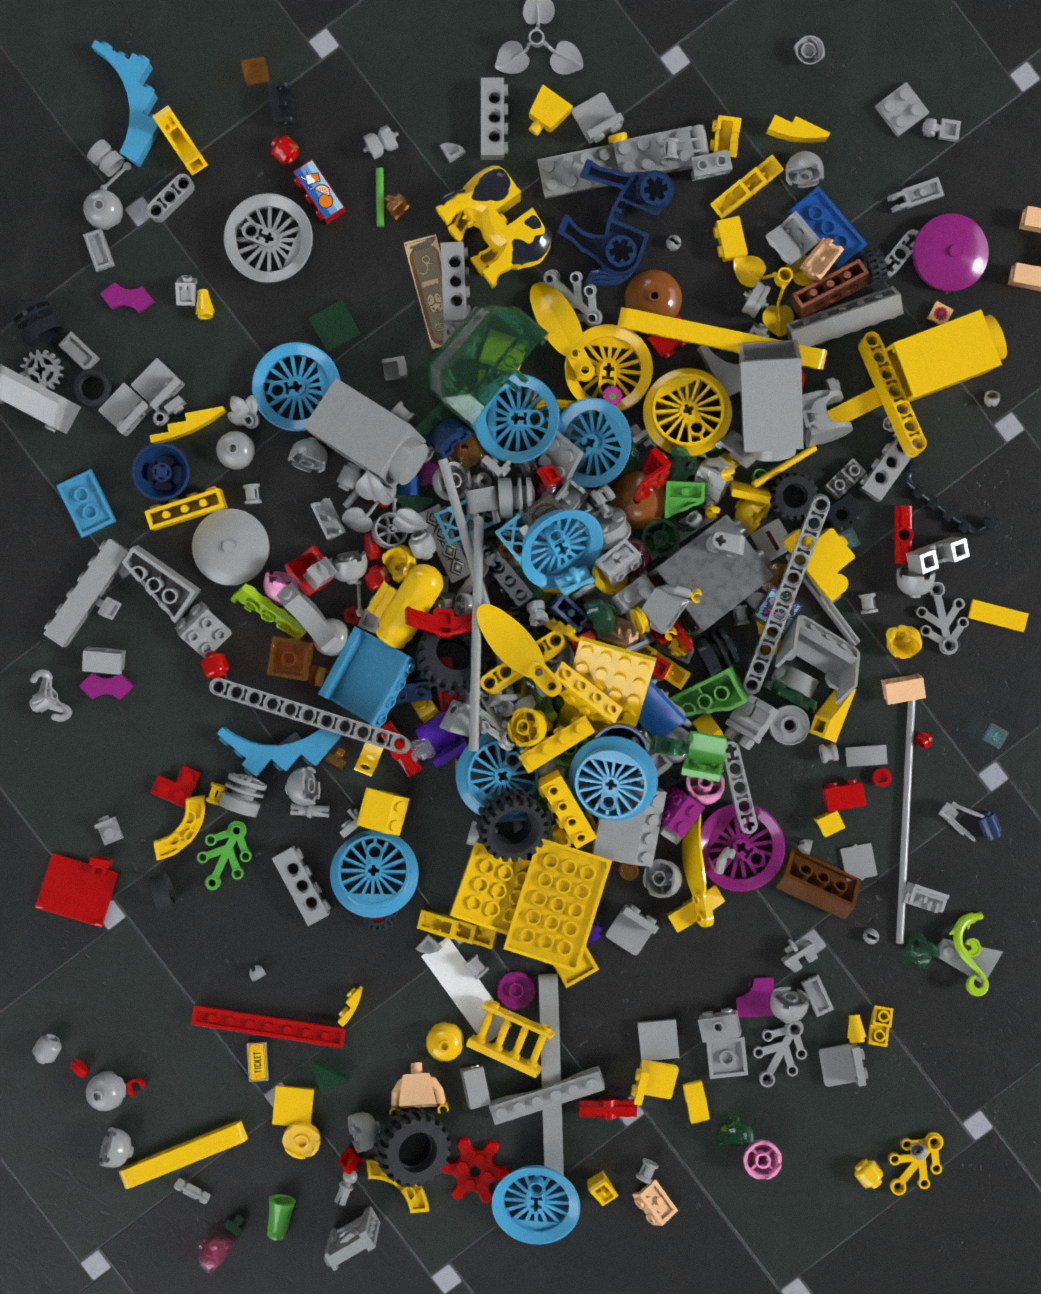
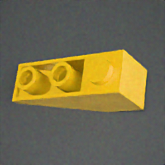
M856 689L839 705L835 703L837 690H834L815 714L809 733L836 743Z

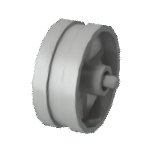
M758 281L752 291H749V293L745 291L743 295L747 296V301L741 312L755 318L760 308H763V306L768 307L769 304L766 303V297L771 287Z
M392 512L385 513L375 520L371 532L373 540L377 545L386 549L399 546L408 536V533L397 529L394 524H390L389 518L395 517ZM384 518L386 526L378 522ZM377 527L383 529V533L378 535ZM395 533H403L401 540ZM391 536L397 542L396 544H390ZM380 537H387L386 542L382 541Z

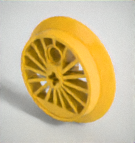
M614 324L598 325L584 331V348L587 347L597 360L595 361L590 358L592 364L596 366L594 367L596 371L594 377H597L584 388H581L578 382L580 380L576 377L566 358L564 372L571 393L577 400L596 398L597 394L602 398V385L607 384L616 387L617 384L626 397L615 406L620 411L632 407L645 395L652 380L653 362L647 345L633 331L619 328ZM592 346L599 347L602 359L592 348ZM604 348H608V357H607V358H606V354H605ZM612 348L617 349L613 358H611ZM621 349L629 350L616 361ZM574 351L572 353V355L575 357L579 356L580 354L578 351ZM631 353H635L636 360L619 364ZM638 363L640 365V371L621 369ZM606 366H610V369L613 370L609 376H606V370H603L606 369ZM621 374L640 376L639 381L636 383ZM619 379L632 385L635 389L629 393ZM598 381V386L592 397L589 396L585 391Z
M693 368L673 370L660 377L649 389L643 406L644 424L651 439L663 450L684 457L701 455L716 447L715 445L725 437L732 418L731 401L724 386L709 373ZM696 382L691 398L689 399L688 385ZM699 383L706 384L707 387L694 401ZM683 387L685 388V398L680 390ZM710 389L716 394L698 403ZM676 391L680 400L672 393ZM668 396L675 403L663 400L661 398ZM716 399L719 400L720 406L702 407ZM656 402L674 409L655 410ZM685 407L692 409L691 415L688 413L684 414ZM720 411V419L701 412ZM675 414L660 422L656 418V415ZM678 418L666 433L661 429L660 426ZM702 418L718 423L715 430L706 424ZM682 422L676 440L669 436L670 433ZM698 424L702 430L699 433H695L692 431L691 426ZM684 427L687 431L688 442L680 441ZM705 429L710 433L706 438L703 437ZM692 438L700 439L699 441L692 442Z

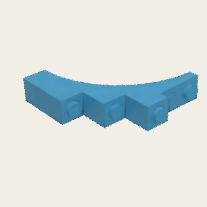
M95 40L91 47L95 53L108 61L118 72L128 95L130 108L129 127L126 139L119 153L126 160L140 167L161 132L160 127L152 117L153 115L149 114L158 97L151 86L144 84L153 68L149 63L150 60L142 54L137 56L132 53L129 58L128 55L121 51L117 53L112 50L113 47L104 41L100 43Z
M330 719L325 724V726H329L332 722V719ZM342 726V731L346 732L347 729ZM222 727L217 733L222 743L227 746L230 744L235 748L234 752L239 757L246 758L242 763L245 767L243 770L250 776L255 775L256 777L271 760L274 761L273 765L278 770L282 771L284 769L288 771L301 754L304 756L302 759L308 765L312 766L314 764L317 766L342 737V735L319 729L310 736L296 742L262 744L240 737L226 727Z

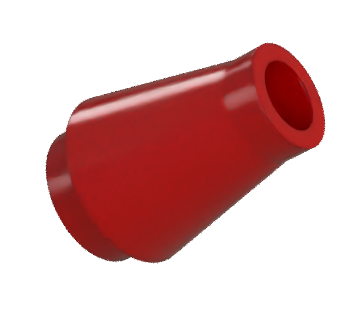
M372 533L364 535V547L368 563L382 560L384 553L381 547L373 540Z

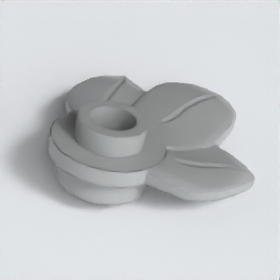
M250 395L245 401L240 397L232 396L230 399L232 411L227 414L228 419L237 426L244 425L249 429L256 428L260 423V415L258 413V402L255 397Z

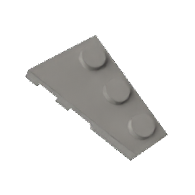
M942 938L933 955L969 976L976 975L975 980L982 983L980 976L959 956L954 940ZM964 945L967 950L970 949L968 945ZM981 946L979 955L972 957V960L988 978L1003 951Z

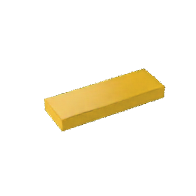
M973 599L967 618L1024 632L1029 614Z

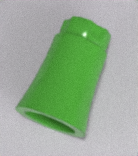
M275 1194L269 1197L267 1236L270 1239L284 1240L286 1238V1232H288L290 1218L296 1203L293 1197L283 1194Z

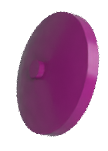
M952 213L937 216L922 226L915 237L912 248L913 264L919 277L930 287L943 292L959 291L974 284L983 274L989 257L988 242L982 229L970 218Z

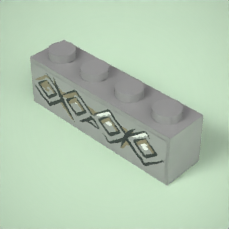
M437 504L419 513L424 522L429 524L426 531L432 534L438 556L453 584L470 576L471 571L468 561L463 554L465 551L462 541L448 545L434 516V513L445 509V506L441 508L440 504ZM448 512L439 515L442 522L448 524L446 519L450 517ZM450 528L448 532V536L451 540L455 538L456 534H458L457 531L452 528Z

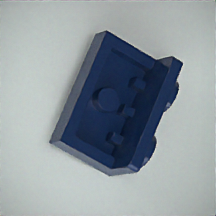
M421 672L407 677L406 684L399 692L395 704L432 699L431 687L427 685L429 681L421 678Z

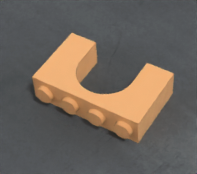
M1027 206L1023 209L1019 229L1041 234V208ZM1015 263L1011 266L1008 285L1041 292V266Z

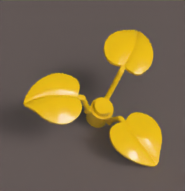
M808 255L802 256L792 265L787 264L786 267H782L777 273L773 272L766 276H763L766 271L765 263L759 257L746 256L735 258L733 260L734 273L739 282L744 286L755 287L760 279L765 280L774 277L776 285L781 287L776 306L771 305L765 309L762 321L773 334L778 337L784 336L787 333L785 324L794 321L792 309L787 305L780 306L784 289L792 278L800 286H808L815 281L799 269Z

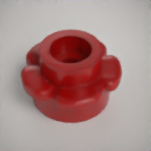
M357 606L345 609L344 620L352 625L359 623L361 616L358 617L356 615Z
M921 731L915 736V741L920 748L925 749L932 746L933 739L928 732Z

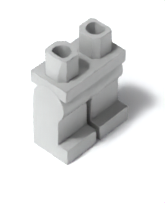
M746 692L748 702L737 707L731 713L730 718L725 723L728 725L724 736L735 742L738 735L742 734L743 737L739 745L750 750L755 742L758 744L761 742V738L779 711Z

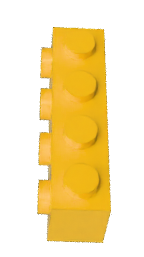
M213 486L205 489V492L200 494L197 492L188 494L185 499L179 500V498L169 500L166 505L156 504L150 506V510L144 511L150 530H160L228 508L222 489Z
M577 715L569 720L571 724L565 728L563 725L553 730L554 735L547 738L545 735L542 741L532 749L531 747H526L520 751L521 755L518 759L528 774L595 733L585 715L583 717Z
M556 769L538 779L540 787L537 789L542 798L546 797L548 799L547 806L552 814L556 813L558 816L555 820L560 829L565 828L567 832L565 837L570 845L573 843L576 849L596 839L594 830L560 771Z

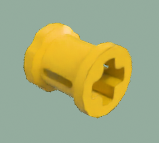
M211 782L210 785L212 787L205 801L218 805L222 792L226 791L228 787Z

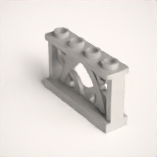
M371 1206L364 1210L362 1216L338 1230L335 1227L331 1229L323 1258L328 1267L331 1266L333 1271L338 1269L340 1263L367 1248L369 1252L376 1247L380 1221Z

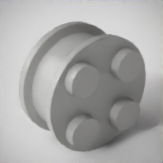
M607 505L611 507L613 515L609 518H604L602 515L596 517L603 531L602 550L612 549L631 535V526L626 521V514L619 507Z

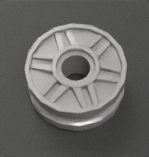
M794 705L777 707L776 709L779 713L768 728L771 736L784 745H795L803 741L810 730L808 715L803 709ZM790 719L794 723L793 728L786 730L784 723Z

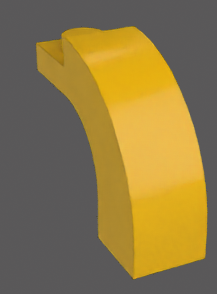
M166 106L152 116L192 176L208 166L169 106Z

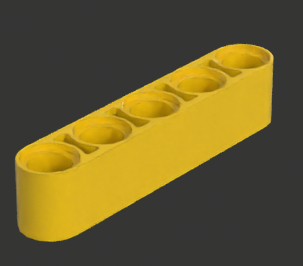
M552 631L536 641L540 649H545L543 654L545 662L561 653L567 645L564 636L558 631ZM560 638L561 642L559 645H552L554 639ZM502 663L486 673L481 678L480 685L488 694L494 695L522 678L523 675ZM506 670H511V675L504 678L503 673ZM491 680H494V686L492 688H487V683Z

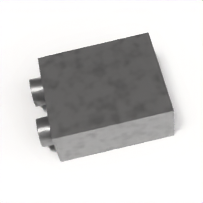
M725 515L647 574L651 582H654L658 587L668 584L689 588L691 591L696 588L702 591V595H694V597L699 598L700 602L694 603L691 597H689V603L679 616V619L692 636L705 631L774 577L769 570L772 567V563L767 554L761 549L754 550L746 539L742 558H732L712 553L707 549L706 540L717 532L748 537L747 528L737 518L731 520L728 515Z

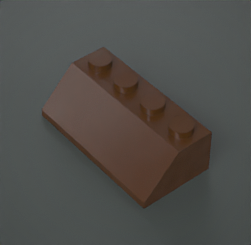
M792 847L779 873L776 888L845 920L855 908L861 879L815 857L803 854Z

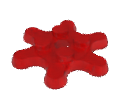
M460 1137L457 1140V1147L460 1151L459 1158L448 1160L446 1167L443 1166L441 1169L442 1173L452 1174L457 1179V1184L452 1188L451 1195L455 1200H461L467 1192L476 1191L483 1203H490L493 1197V1192L490 1188L491 1183L496 1179L502 1180L511 1173L507 1166H499L494 1162V1155L499 1150V1144L495 1140H489L483 1148L475 1149L472 1147L469 1138ZM477 1166L480 1168L481 1172L478 1176L470 1173L471 1167Z

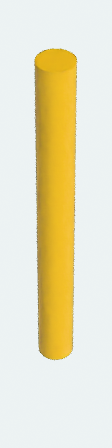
M816 446L805 448L751 482L752 487H759L817 451Z

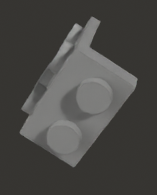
M603 92L572 109V115L589 144L594 141L597 143L604 139L608 133H614L622 128L624 121L622 114L615 112L609 99Z
M797 211L766 235L769 245L779 253L781 259L788 265H792L821 241Z
M202 601L193 606L190 613L185 618L180 619L175 627L178 635L203 658H205L206 653L215 651L232 634L231 630L212 614L207 605Z
M624 904L607 930L606 937L631 954L638 955L652 933L655 934L659 927L656 924L657 920L649 915L645 917L636 906Z
M848 1043L819 1050L825 1086L830 1087L856 1082L859 1087L866 1085L868 1072L866 1067H863L862 1060H865L863 1048H860L856 1043Z

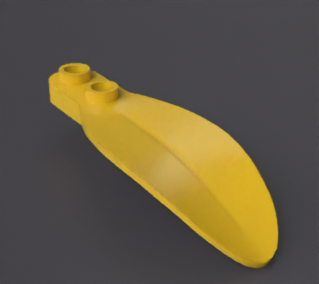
M545 282L535 283L530 290V301L540 329L550 344L567 358L576 377L583 382L590 381L594 377L595 368L584 349L583 332L574 309L563 294L554 286H548ZM574 351H578L580 354L579 356L575 357L572 355V353ZM587 368L589 372L584 374L581 370Z
M490 604L480 605L476 613L477 621L486 641L495 654L512 670L531 678L547 696H557L562 690V684L556 675L545 665L543 654L528 631L503 610ZM538 670L543 671L541 676L536 675ZM551 684L556 685L554 690H549Z
M700 814L683 837L682 861L686 879L692 893V900L696 908V921L704 928L713 925L714 916L710 895L706 889V874L701 847Z

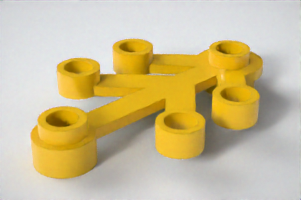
M930 1132L924 1139L910 1140L907 1137L901 1139L900 1145L906 1151H909L913 1144L922 1143L927 1150V1156L931 1152L932 1163L929 1166L931 1172L935 1175L942 1172L939 1150L943 1146V1138L939 1133ZM935 1138L936 1142L930 1144L931 1139ZM909 1141V1146L904 1147V1142ZM892 1152L889 1154L888 1160L892 1165L911 1162L899 1178H895L890 1182V1189L895 1195L900 1196L906 1192L905 1183L918 1167L920 1176L917 1181L918 1185L922 1189L930 1187L926 1157L923 1160H917L911 1153L898 1155L896 1152ZM893 1156L898 1157L895 1162L891 1161ZM938 1165L939 1169L934 1171L933 1167ZM927 1180L926 1185H921V1182ZM900 1183L899 1188H894V1185Z

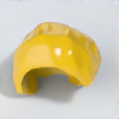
M406 545L394 546L382 556L383 564L387 566L389 574H391L396 583H402L408 572L416 565V558L413 556L411 549Z
M902 624L898 627H891L886 632L887 649L894 657L901 659L910 658L922 648L921 635L912 626Z

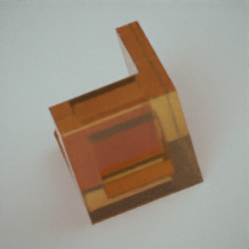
M265 57L241 60L244 79L247 85L270 81Z

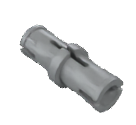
M291 803L290 815H301L312 818V816L329 818L330 806H305Z

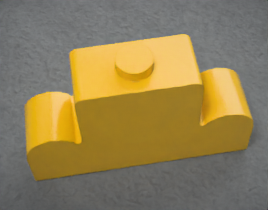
M826 528L820 533L805 571L828 601H834L848 588L847 578L842 574H838V572L855 558V555L847 546L849 544L842 535L839 536L833 528ZM801 529L792 531L780 541L790 554H792ZM804 536L801 542L804 545H809L812 542V538ZM798 554L794 559L797 563H802L805 561V556Z

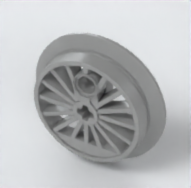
M258 194L244 200L232 211L225 225L224 245L229 260L240 273L255 281L273 283L290 278L304 266L312 250L313 232L307 215L294 201L278 194ZM268 209V228L260 212ZM272 209L279 210V214L276 218L273 228ZM284 212L290 215V217L278 228L281 219L284 215ZM257 213L261 225L255 223L250 216ZM294 220L299 225L283 232ZM250 228L256 229V233L253 236H248L247 231ZM240 230L244 237H238ZM297 233L296 238H285ZM272 237L273 241L267 243L265 239ZM238 243H255L240 250L238 247ZM283 243H293V245L290 247ZM281 248L290 251L288 256L284 253V251ZM257 249L245 261L243 260L242 254ZM276 250L286 259L283 267ZM261 253L256 267H251L249 264ZM272 253H273V255H274V258H275L276 263H277L278 268H279L278 271H273V272H272ZM266 254H267V272H266V271H260L261 266H262V264H263V262H264V259H265V257H266Z

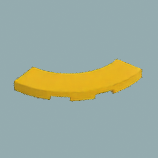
M205 795L187 797L185 799V815L180 825L169 835L154 840L156 860L175 855L195 838L204 819Z
M375 1158L366 1159L368 1179H378L395 1185L404 1195L410 1213L429 1211L427 1196L422 1186L418 1187L416 1184L413 1188L406 1185L400 1186L382 1171Z

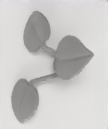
M526 0L523 7V17L526 23L536 24L535 29L529 33L530 42L527 43L524 50L517 41L504 43L498 52L495 68L506 74H517L524 71L530 62L529 57L525 53L531 46L539 48L544 45L554 53L550 58V65L556 73L561 75H568L582 70L583 59L578 48L571 42L561 41L557 44L555 50L545 41L544 33L539 29L540 23L547 24L553 19L555 14L553 2L551 0Z
M369 469L357 481L355 489L362 498L366 500L373 499L375 503L366 514L359 507H351L342 516V521L346 526L357 532L365 533L373 527V521L368 516L371 515L379 503L383 505L392 503L393 515H395L393 524L399 530L406 533H414L426 529L429 525L411 508L403 507L396 511L397 498H395V495L398 491L397 486L393 489L385 483L382 484Z

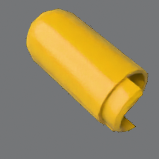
M428 564L413 566L398 590L383 581L367 607L368 611L379 618V626L375 631L377 637L388 646L395 649H403L407 642H411L418 628L405 624V608L407 606L428 613L440 595L444 581L442 574L435 567Z

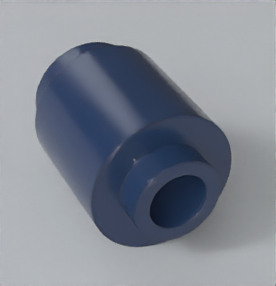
M988 810L980 813L985 816L983 819L977 818L984 837H987V840L1000 837L1002 835V828L995 812L991 813Z

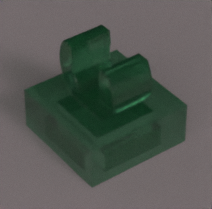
M237 1214L232 1222L226 1219L222 1226L239 1237L243 1232L239 1226L244 1221V1218Z

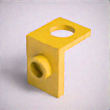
M365 743L354 770L372 777L384 748ZM360 765H367L370 769H363Z

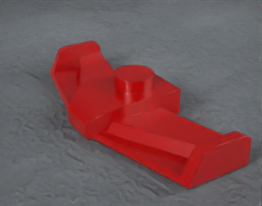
M407 606L405 608V624L435 633L440 638H450L452 635L472 632V613L454 616V609L435 608L433 614H429Z

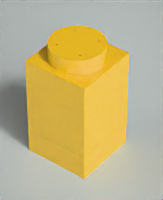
M982 310L899 340L886 348L909 402L985 374L1002 365L1001 360L1007 356L1006 341L999 323L992 315L984 316Z

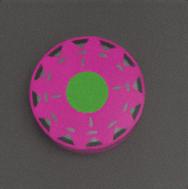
M609 386L603 391L602 399L617 405L622 400V392L615 386Z

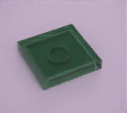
M343 300L309 317L327 352L361 335Z

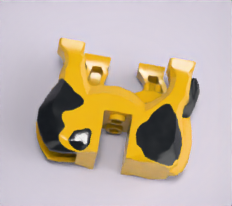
M495 165L486 167L475 174L462 189L445 195L441 199L439 206L436 207L437 213L446 225H449L457 215L455 222L448 227L449 233L456 242H463L464 234L468 228L474 226L480 229L482 237L489 247L484 251H480L478 255L471 257L470 261L478 273L485 277L492 288L497 285V279L501 274L509 270H519L540 264L546 257L552 240L551 232L539 219L533 207L507 225L508 221L503 213L521 201V191L509 174L500 166Z

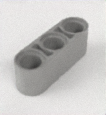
M186 174L177 175L148 204L146 210L153 221L163 222L192 194L194 183ZM188 181L189 184L186 188H180L181 182ZM169 195H175V199L172 202L166 201ZM161 208V213L154 216V209Z

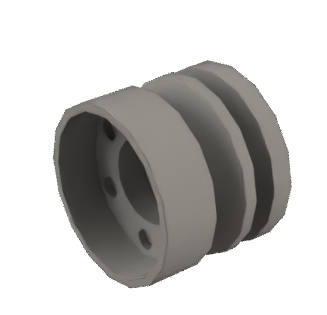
M521 477L517 479V486L512 485L511 478H498L500 519L513 518L514 509H518V512H521L523 509L528 511L535 506V492L531 477H526V486H522Z
M229 773L228 779L235 783L226 782L225 786L232 789V792H222L218 805L242 815L256 817L261 804L253 799L254 797L263 798L264 794L257 791V789L266 791L267 785L257 778L246 774Z

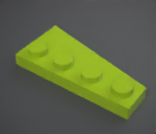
M245 583L230 599L235 604L237 601L244 604V609L249 612L253 610L260 613L261 619L267 622L274 621L277 623V628L296 639L301 638L307 632L297 619L289 615L288 611L276 606L270 598L262 596L251 585Z

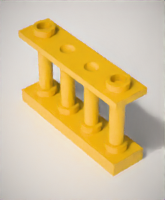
M486 1000L481 1005V1008L487 1010L479 1033L478 1035H472L468 1039L466 1046L536 1078L542 1069V1066L538 1065L537 1061L546 1038L552 1039L556 1031L552 1030V1027L547 1024L540 1025L505 1009L494 1000ZM496 1014L505 1019L496 1042L492 1044L486 1041L485 1036L492 1018ZM511 1022L522 1026L513 1051H507L503 1049L502 1045ZM531 1030L538 1033L539 1037L530 1059L527 1060L521 1057L520 1051L528 1031Z

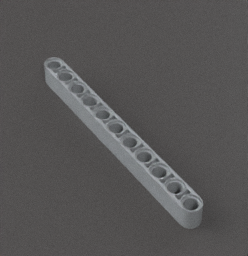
M824 494L815 495L811 501L743 682L744 690L749 694H756L762 686L828 514L830 502ZM824 499L827 503L824 508L820 509L815 506L816 501ZM811 518L819 519V524L811 527L808 521ZM810 536L812 538L811 544H802V538ZM802 554L805 556V561L797 563L794 560L795 556ZM792 572L798 574V579L795 581H790L787 578ZM783 591H789L792 594L789 599H783L780 595ZM782 609L785 613L783 616L777 617L774 615V611ZM769 627H776L778 631L776 634L771 635L767 632V629ZM767 644L771 647V650L763 652L760 647ZM761 662L764 664V668L757 670L754 668V664ZM755 680L758 684L755 687H749L747 682Z
M222 678L213 679L209 685L210 691L219 697L399 754L407 753L411 747L409 739L403 735ZM220 683H223V690L221 692H217V686ZM240 688L242 691L241 696L236 698L234 695L235 691ZM259 694V701L254 704L252 698L254 695ZM273 700L278 702L275 709L270 708V703ZM294 705L296 710L292 715H289L288 708ZM309 711H313V718L307 721L306 714ZM326 717H331L332 719L329 726L324 725ZM349 722L350 729L347 732H343L342 725ZM363 728H367L368 735L361 738L360 731ZM386 734V741L380 744L378 742L379 735ZM403 739L405 746L402 749H397V741Z
M558 973L538 974L540 1025L547 1024L552 1027V1030L556 1031L552 1039L546 1038L541 1051L542 1088L561 1081ZM562 1104L542 1110L544 1166L550 1167L564 1176Z

